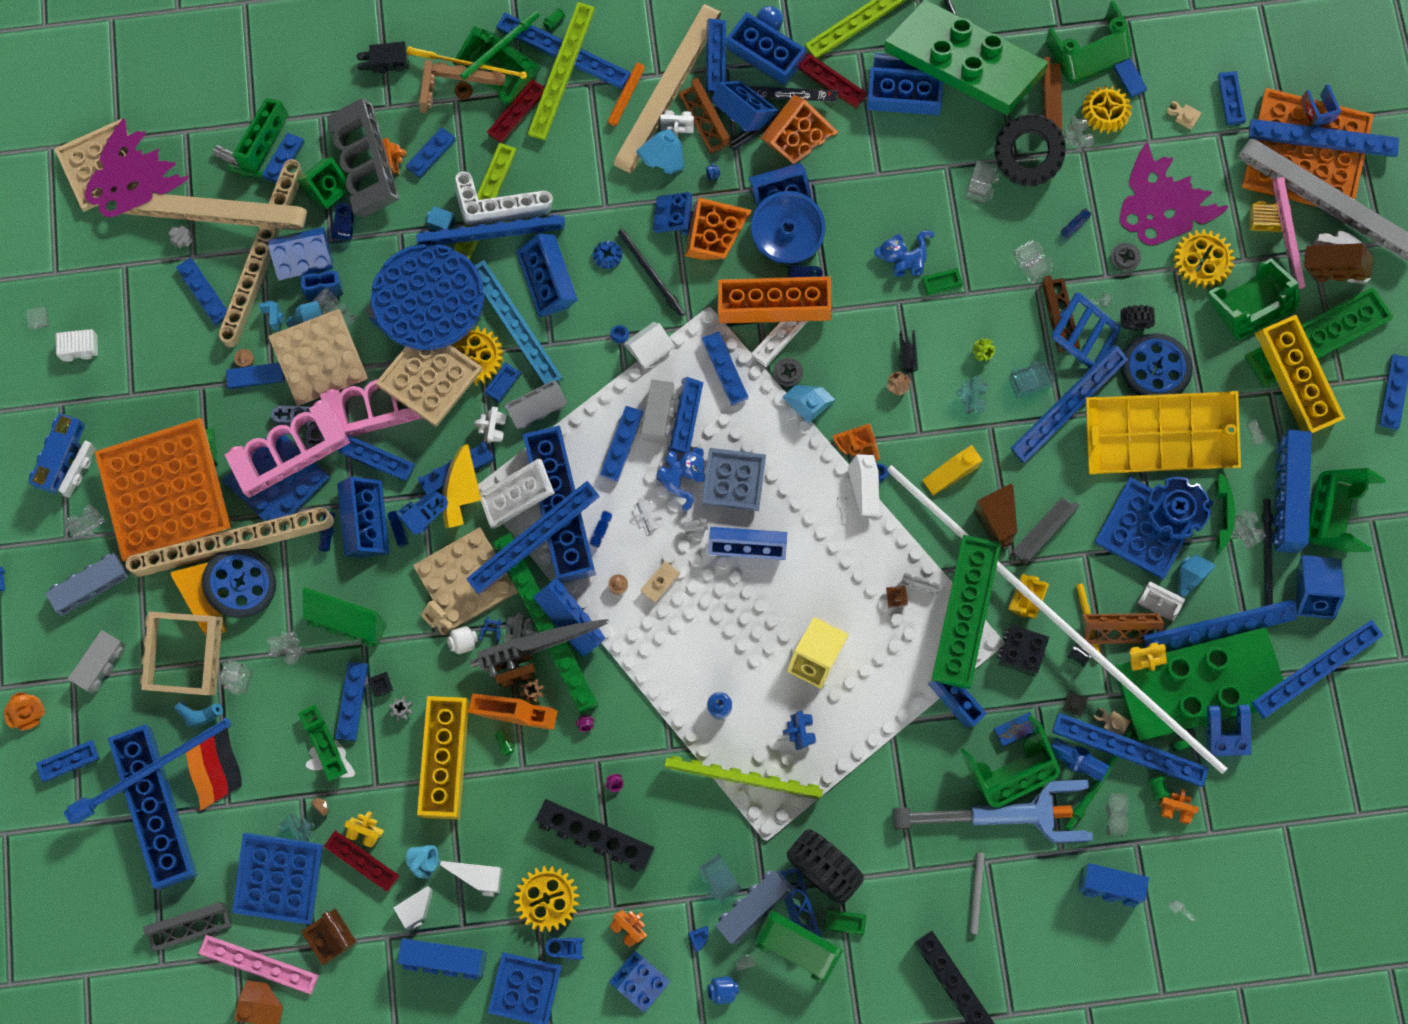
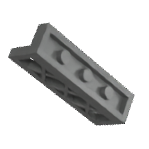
M1062 497L1012 551V554L1026 566L1076 512L1079 504L1076 502L1070 504Z
M218 902L144 926L143 929L145 935L149 936L152 951L155 952L232 926L226 903ZM223 913L225 924L217 926L211 923L215 915ZM199 920L207 923L201 932L192 929L196 921ZM182 926L186 928L187 931L184 937L177 938L173 936L177 927ZM164 933L168 937L164 944L156 945L154 935Z

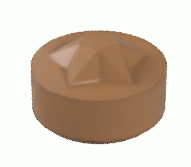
M241 349L235 354L234 360L240 368L249 367L254 363V356L251 351Z
M614 575L609 580V589L612 593L621 595L627 591L628 581L623 575Z
M316 797L311 801V804L322 816L330 812L328 803L324 799Z

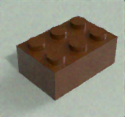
M1364 243L1306 246L1304 268L1317 282H1326L1327 280L1341 282L1346 279L1363 281L1365 278H1371L1373 256Z

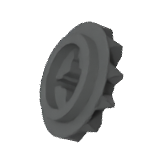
M1122 243L1113 249L1111 261L1114 267H1117L1120 271L1130 272L1140 264L1141 253L1136 246L1130 243ZM1128 252V258L1131 260H1127V262L1123 263L1124 261L1121 256L1124 257V255Z
M783 358L775 364L773 376L779 385H783L786 388L788 386H795L802 379L803 368L797 360ZM785 367L789 371H793L791 373V379L790 377H788V375H783L785 373Z

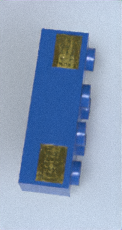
M59 413L57 418L53 420L52 430L44 441L45 446L37 456L35 469L29 475V483L34 488L56 495L61 481L64 480L70 469V464H68L69 458L75 459L81 448L78 442L86 425L80 419Z

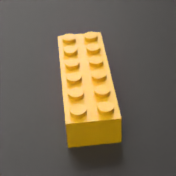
M1293 315L1255 333L1300 431L1314 433L1345 419L1297 315Z
M427 696L417 815L420 818L460 820L469 710L467 698Z

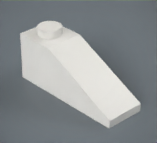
M857 454L847 468L860 514L863 516H878L879 479L874 455Z
M441 861L440 865L482 892V895L494 897V893H500L503 871L501 867Z

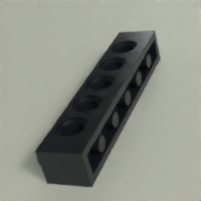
M547 799L544 800L535 820L539 824L538 828L547 832L550 829L556 831V836L565 840L568 837L574 839V844L585 848L586 845L594 848L592 852L598 855L612 856L611 860L618 864H622V862L630 864V869L639 873L641 870L646 872L655 851V847ZM562 816L564 818L563 823L559 826L554 825V818ZM575 824L582 826V830L578 834L571 832V828ZM593 832L600 834V838L596 842L589 840V836ZM616 840L618 847L615 850L608 849L607 844L609 841ZM634 848L637 851L636 856L633 858L626 857L627 849Z
M930 931L915 941L914 945L966 1023L995 1024L934 932Z

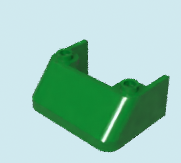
M1114 0L1110 2L1106 14L1110 22L1109 30L1111 35L1080 48L1078 42L1074 39L1060 41L1054 28H1049L1045 43L1057 64H1060L1061 71L1068 82L1073 84L1079 83L1131 58L1132 46L1128 24Z
M1369 468L1327 470L1322 472L1317 479L1309 516L1308 541L1314 545L1345 553L1371 552V547L1356 539L1354 535L1346 533L1352 500L1362 498L1366 494L1369 484L1385 483L1386 479Z
M1031 715L1027 719L1034 735L1028 737L1023 743L1026 755L991 772L990 767L986 763H976L974 757L964 748L960 750L971 777L992 807H1001L1055 780L1060 774L1059 765L1042 724Z
M770 910L754 942L760 950L766 953L768 950L776 952L812 974L810 978L819 983L824 982L825 984L843 952L837 946Z

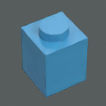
M433 206L432 211L427 213L426 223L429 230L435 232L444 228L452 230L456 223L454 213Z

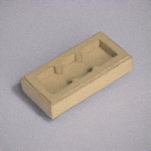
M665 561L640 591L656 603L679 577L680 572Z

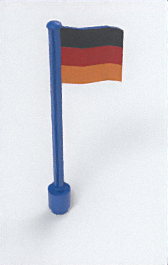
M224 717V720L94 798L87 799L83 797L67 807V810L64 811L65 817L71 825L82 822L95 814L94 809H96L97 805L186 753L189 773L199 796L200 811L242 786L240 768L230 743L228 727H231L230 720Z

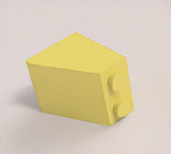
M813 617L794 651L787 672L822 689L849 634L827 624L823 620Z

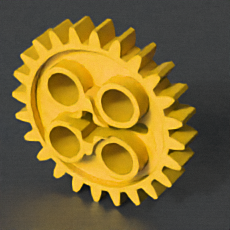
M1205 229L1202 230L1201 234L1195 230L1193 235L1189 232L1186 237H1182L1181 242H1178L1176 246L1178 249H1175L1173 253L1176 255L1173 261L1177 262L1174 268H1180L1177 275L1183 274L1182 280L1188 278V285L1195 282L1196 288L1199 284H1202L1203 289H1205L1207 284L1213 288L1214 283L1219 286L1222 281H1226L1227 275L1230 276L1232 272L1230 269H1233L1235 265L1232 263L1235 257L1231 256L1234 250H1228L1231 244H1224L1226 238L1220 240L1219 233L1213 236L1212 230L1209 234H1206ZM1196 245H1201L1204 249H1199ZM1209 246H1212V250L1210 251L1208 257L1204 261L1202 267L1198 272H1196L1195 269L1199 265L1207 249L1209 248ZM1213 254H1218L1220 258H1215ZM1187 260H1193L1195 264H1190ZM1207 268L1211 270L1212 273H1207L1204 269Z
M479 326L476 327L475 331L471 330L466 336L451 345L458 351L465 352L464 355L482 366L483 371L474 380L476 386H478V381L480 380L485 384V378L492 380L491 374L497 375L496 369L502 368L499 363L504 362L503 357H501L504 355V352L501 350L502 344L498 343V337L493 338L492 331L487 334L486 328L481 332ZM474 341L480 342L477 346L471 345ZM485 355L491 356L489 360H482V357Z
M543 866L542 872L535 868L534 875L528 872V880L523 877L521 878L524 885H517L521 892L515 893L517 897H520L519 900L514 901L515 904L520 905L516 912H523L519 918L521 920L527 918L525 922L527 926L533 923V930L540 926V932H543L544 928L547 927L550 933L554 926L559 931V924L566 927L565 920H573L570 914H577L573 907L580 905L575 901L580 895L574 894L578 887L571 886L574 883V879L567 881L568 873L563 876L561 875L562 869L555 873L553 866H551L550 871H547L546 867ZM551 881H557L559 886L557 890L549 891L548 884ZM537 888L540 892L539 896L534 899L530 898V890ZM559 892H564L562 896L551 898L549 904L541 902L533 907L530 906L531 903L544 900V895L546 894L552 897ZM564 900V909L556 910V901ZM540 907L546 909V915L542 918L536 916V910Z

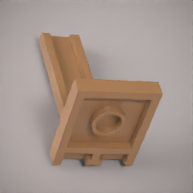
M425 60L419 102L420 112L428 113V108H432L433 92L431 90L434 91L435 76L463 80L460 74L466 67L462 65L448 66V64L443 62L433 64V61ZM478 68L463 81L503 86L505 84V74L497 71L487 72L482 68Z

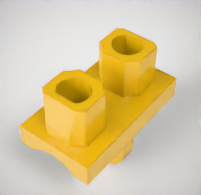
M1156 642L1151 643L1148 648H1130L1129 655L1132 671L1148 667L1150 671H1154L1155 666L1167 663L1166 647L1164 644L1159 645Z
M370 811L365 816L359 814L357 819L351 817L344 825V827H347L346 838L357 840L359 833L365 835L363 844L368 847H373L377 840L383 836L385 830L376 827L378 821L372 819L373 813Z

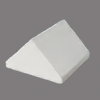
M652 322L623 343L645 369L675 348L660 323Z

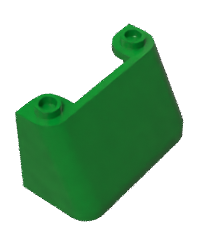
M474 26L455 59L474 63L499 42L501 38L487 29ZM510 44L505 45L483 64L527 73L525 79H522L520 76L502 73L505 74V84L503 86L487 84L498 92L497 94L500 96L498 99L505 104L512 103L542 68ZM453 62L454 65H462L465 66L466 69L469 67V65Z
M1270 258L1258 265L1255 278L1229 292H1226L1223 287L1213 288L1208 292V298L1230 333L1237 340H1243L1290 315L1298 308L1299 283L1277 262Z

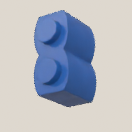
M325 271L320 274L310 273L301 277V288L308 301H317L324 297L336 298L343 295L342 282L337 271Z

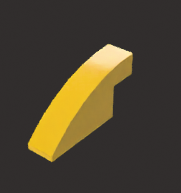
M468 444L459 447L446 475L443 495L448 500L447 508L443 511L445 528L464 524L460 505L481 501Z

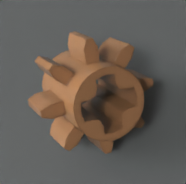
M894 372L889 376L886 385L889 392L902 395L908 391L911 381L908 375Z
M527 679L528 683L521 685L524 692L520 695L521 697L527 696L526 702L529 703L530 700H534L537 704L539 697L544 698L540 691L545 688L543 685L538 687L539 681L537 679L535 682H530ZM533 688H535L536 693H532L530 695L528 690H533Z

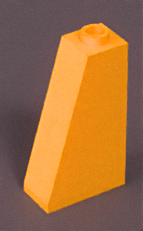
M209 562L171 572V576L192 614L223 617L221 635L227 632L223 614L215 610L208 603L203 593L202 575ZM197 621L201 630L207 636L208 622Z

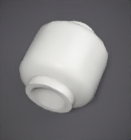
M467 626L452 630L450 636L447 637L450 650L456 654L474 650L475 642H478L475 631H471Z

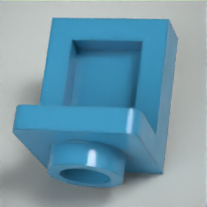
M274 301L259 303L262 313H270L269 324L273 331L281 330L284 316L278 303Z

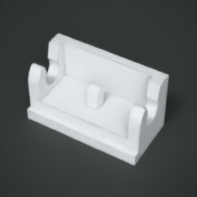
M1149 582L1137 604L1173 622L1185 599Z

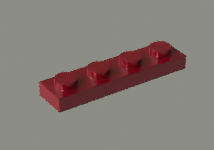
M810 53L798 66L799 71L827 90H838L837 97L855 109L867 97V92Z
M532 79L489 128L487 134L503 144L541 100L545 87Z
M336 830L323 846L388 893L400 877V875Z

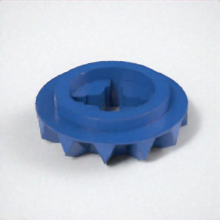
M606 240L605 242H599L594 247V262L604 269L616 267L622 260L621 247L615 241L610 242ZM611 249L610 252L612 256H607V258L604 259L603 252H608V250Z

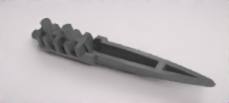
M602 619L582 622L517 638L478 651L477 658L470 660V665L472 668L480 665L484 672L489 671V675L492 678L497 675L496 666L498 665L502 667L506 663L508 671L516 669L514 660H523L522 653L527 656L533 655L536 652L589 633L608 624L610 621Z

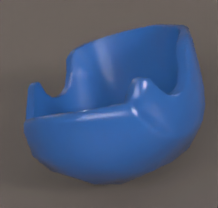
M764 6L756 16L762 22L778 32L780 31L783 15L778 8Z

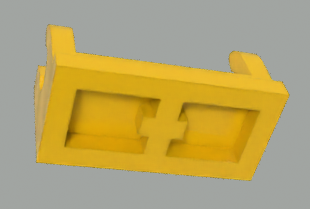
M1022 574L1019 581L1043 601L1049 584L1039 581V577ZM1016 588L1008 609L1019 617L1036 619L1039 608Z

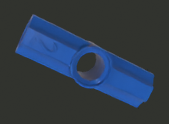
M1057 737L1051 744L1055 757L1067 763V767L1077 773L1084 772L1102 782L1109 770V765L1090 756L1091 753L1086 748L1081 746L1074 747Z

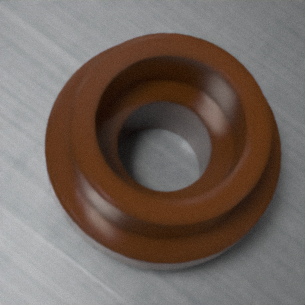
M459 82L455 87V95L459 99H468L473 93L472 86L467 82Z

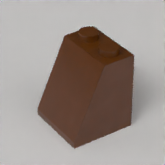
M1011 483L977 500L973 510L990 541L1001 543L1002 550L1012 545L1018 532L1014 487Z

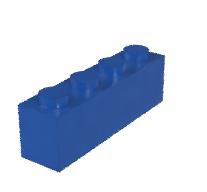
M710 527L708 555L786 560L788 532Z
M557 578L533 596L557 627L592 621ZM598 628L569 640V642L584 657L606 637Z

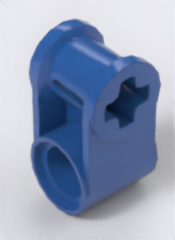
M552 938L546 943L545 949L552 958L583 960L582 943L585 939ZM552 943L560 944L561 948L558 953L553 954L549 951V946ZM575 944H576V953H574V945H575Z

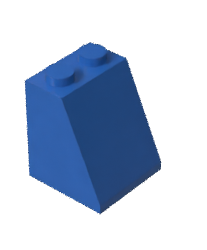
M1302 555L1297 566V616L1336 619L1345 597L1341 559Z

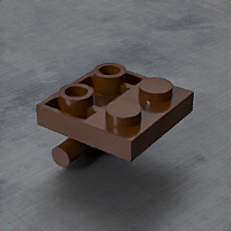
M523 654V660H514L516 669L496 675L497 684L505 688L514 685L515 680L521 679L526 681L527 679L534 678L533 674L537 672L533 663L523 667L519 665L532 660L531 655ZM505 663V666L502 667L500 665L496 666V671L506 669L507 664Z
M336 908L330 912L326 911L321 915L322 918L301 931L322 966L358 943Z

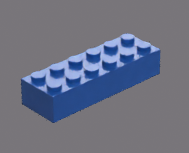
M1288 430L1276 444V453H1279V458L1275 464V470L1278 471V478L1275 479L1277 496L1274 499V508H1277V513L1273 519V526H1276V533L1273 535L1275 551L1299 553L1308 544L1312 432Z

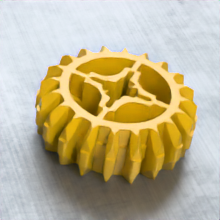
M1106 85L1103 87V90L1099 86L1095 91L1091 90L1089 95H1086L1085 101H1083L1081 111L1084 114V121H1088L1087 126L1093 125V131L1098 128L1100 133L1106 130L1107 134L1111 130L1114 133L1118 129L1121 130L1128 123L1132 105H1129L1130 99H1125L1126 93L1120 94V89L1115 91L1113 86L1108 89ZM1103 100L1102 103H1097V105H1093L1095 102ZM1116 114H1121L1119 117L1110 120L1112 116H1116Z

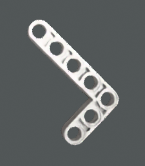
M459 172L455 177V192L464 223L469 226L549 214L551 211L553 197L548 191L478 200L472 176L468 172Z

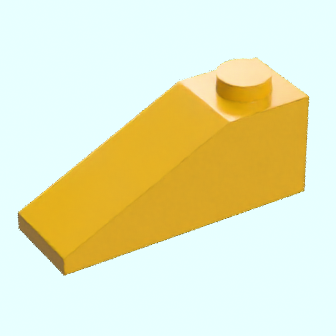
M971 445L949 459L922 481L931 495L934 496L978 469L983 460Z

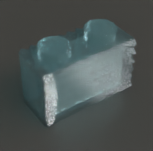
M1035 361L1026 368L1017 367L1012 370L1009 376V381L1016 398L1046 389L1054 383L1046 361Z
M720 854L699 867L701 872L698 875L704 884L708 882L712 889L709 892L715 901L719 899L722 903L741 890V886Z

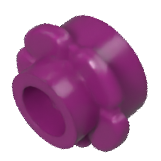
M589 715L580 716L579 720L576 721V726H578L581 732H587L594 728L595 719Z
M617 773L608 776L605 782L606 789H609L611 792L620 791L624 786V781L621 779L622 776Z

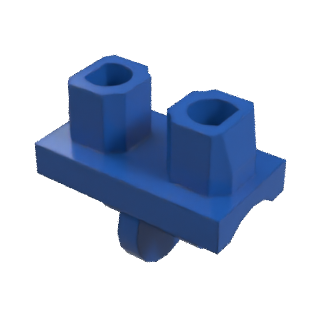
M797 711L795 714L790 715L791 721L787 722L788 729L782 730L783 735H789L790 742L794 741L795 749L802 750L816 743L815 734L806 733L805 728L813 725L812 715L803 714V711Z

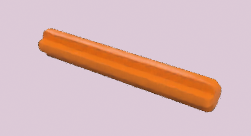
M639 62L635 64L608 119L609 125L617 126L645 69L643 64Z

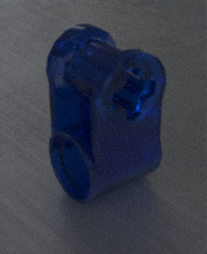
M340 203L335 208L332 239L352 240L354 214L347 203Z
M795 265L788 267V278L823 277V271L818 266Z

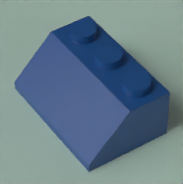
M742 81L719 82L711 99V102L716 105L718 110L725 112L729 119L737 122L747 132L761 129L779 111Z
M801 163L748 178L756 208L765 198L781 191L799 192L812 199L807 172Z

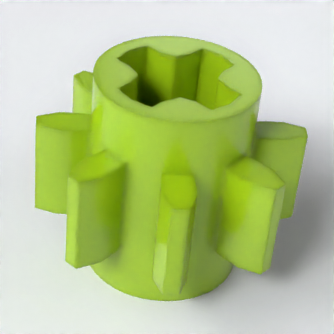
M980 338L973 344L972 353L975 354V359L987 362L988 359L994 356L996 347L992 345V340Z

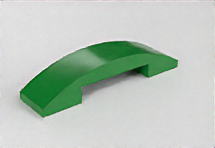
M1219 474L1215 479V498H1223V530H1219L1216 534V553L1219 554L1228 544L1235 522L1234 498L1223 474Z
M314 704L299 712L298 715L305 730L308 732L329 782L348 773L317 705Z

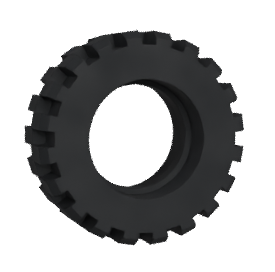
M1029 113V115L1025 116L1023 114L1019 115L1016 119L1012 118L1006 126L1002 127L1001 132L996 138L995 159L997 166L1002 174L1014 184L1017 183L1025 187L1044 184L1056 176L1065 159V138L1061 133V129L1054 124V121L1045 118L1043 115L1038 116L1034 115V113ZM1026 133L1040 135L1048 146L1046 159L1040 165L1032 168L1018 164L1012 152L1015 141Z
M811 829L804 831L787 851V858L791 864L816 888L836 903H846L864 881L862 872L843 852L822 835Z

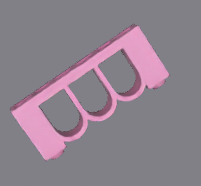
M378 380L370 382L365 387V390L360 387L351 386L345 388L341 393L339 390L330 389L320 394L321 400L326 399L331 405L345 434L351 437L422 419V417L409 408L400 410L397 399L392 396L395 412L374 417L371 396L375 391L381 389L376 385ZM353 396L363 397L369 418L348 424L345 411L346 401Z
M326 399L315 402L309 408L310 412H303L294 417L290 427L287 425L274 427L269 432L267 440L255 438L250 440L244 448L236 446L224 454L246 496L250 498L350 443L336 414ZM313 421L317 423L325 441L306 450L299 431L304 423ZM291 434L301 454L283 463L276 450V442L282 435ZM268 447L277 467L259 476L252 457L258 448Z

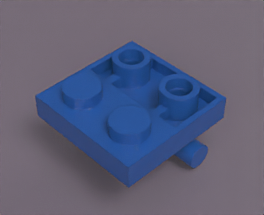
M685 192L657 196L653 231L660 233L681 230L682 235H688L692 217V194Z

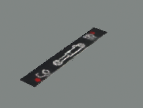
M749 86L762 98L790 100L793 95H796L808 101L836 102L838 90Z

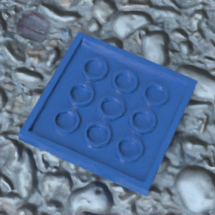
M286 435L278 438L276 450L283 463L301 454L299 447ZM268 447L258 448L254 452L252 460L259 476L277 467ZM312 463L250 498L243 493L233 471L222 481L264 521L295 514L331 478L316 463Z
M1130 477L1094 544L1164 580L1185 539L1169 538L1167 531L1164 530L1159 533L1152 526L1148 518V513L1152 509L1147 506V500L1153 489Z
M247 832L243 833L232 913L308 925L313 924L324 844Z

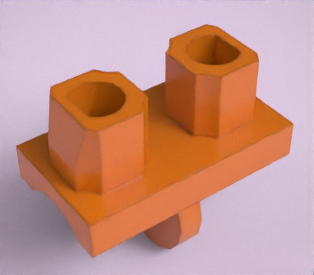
M384 138L382 140L391 171L394 175L400 174L398 163H402V158L406 157V150L400 149V145L391 143L388 138Z
M1180 789L1179 794L1171 793L1170 798L1177 799V801L1163 797L1159 802L1161 817L1172 819L1174 810L1181 812L1179 822L1185 824L1191 823L1194 815L1198 813L1199 807L1183 803V801L1190 803L1192 799L1185 796L1186 790Z
M622 909L613 916L614 920L610 924V928L615 933H619L623 928L628 932L623 939L628 947L641 942L648 936L642 930L645 926L640 920L644 916L642 912L636 916L632 910L627 914Z

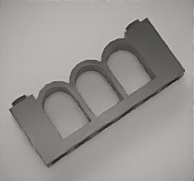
M361 98L327 116V126L329 131L334 134V144L338 149L342 150L339 159L340 166L349 173L346 179V187L352 194L349 197L352 212L364 218L400 200L372 103ZM364 127L366 137L347 146L346 141L349 134ZM370 149L373 159L353 168L355 157ZM376 171L379 182L359 191L361 180Z

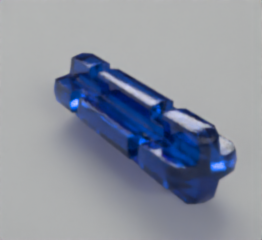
M1083 209L1079 215L1061 230V235L1066 239L1069 238L1072 233L1090 218L1091 212Z
M394 510L387 513V516L391 522L390 525L394 536L397 538V545L404 547L408 545L406 536H404L405 532L401 521L398 520L399 517L395 514L397 511Z
M603 511L600 516L601 520L598 521L593 533L594 536L590 540V545L599 548L602 542L601 538H604L609 526L608 522L612 518V513L608 511Z

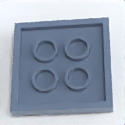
M709 448L702 505L759 511L766 454Z

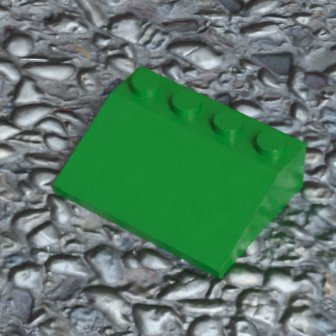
M306 587L303 588V618L308 622L307 625L314 628L324 627L326 632L335 635L337 632L344 634V638L352 641L355 638L362 640L361 643L372 647V645L379 646L387 624L377 611Z

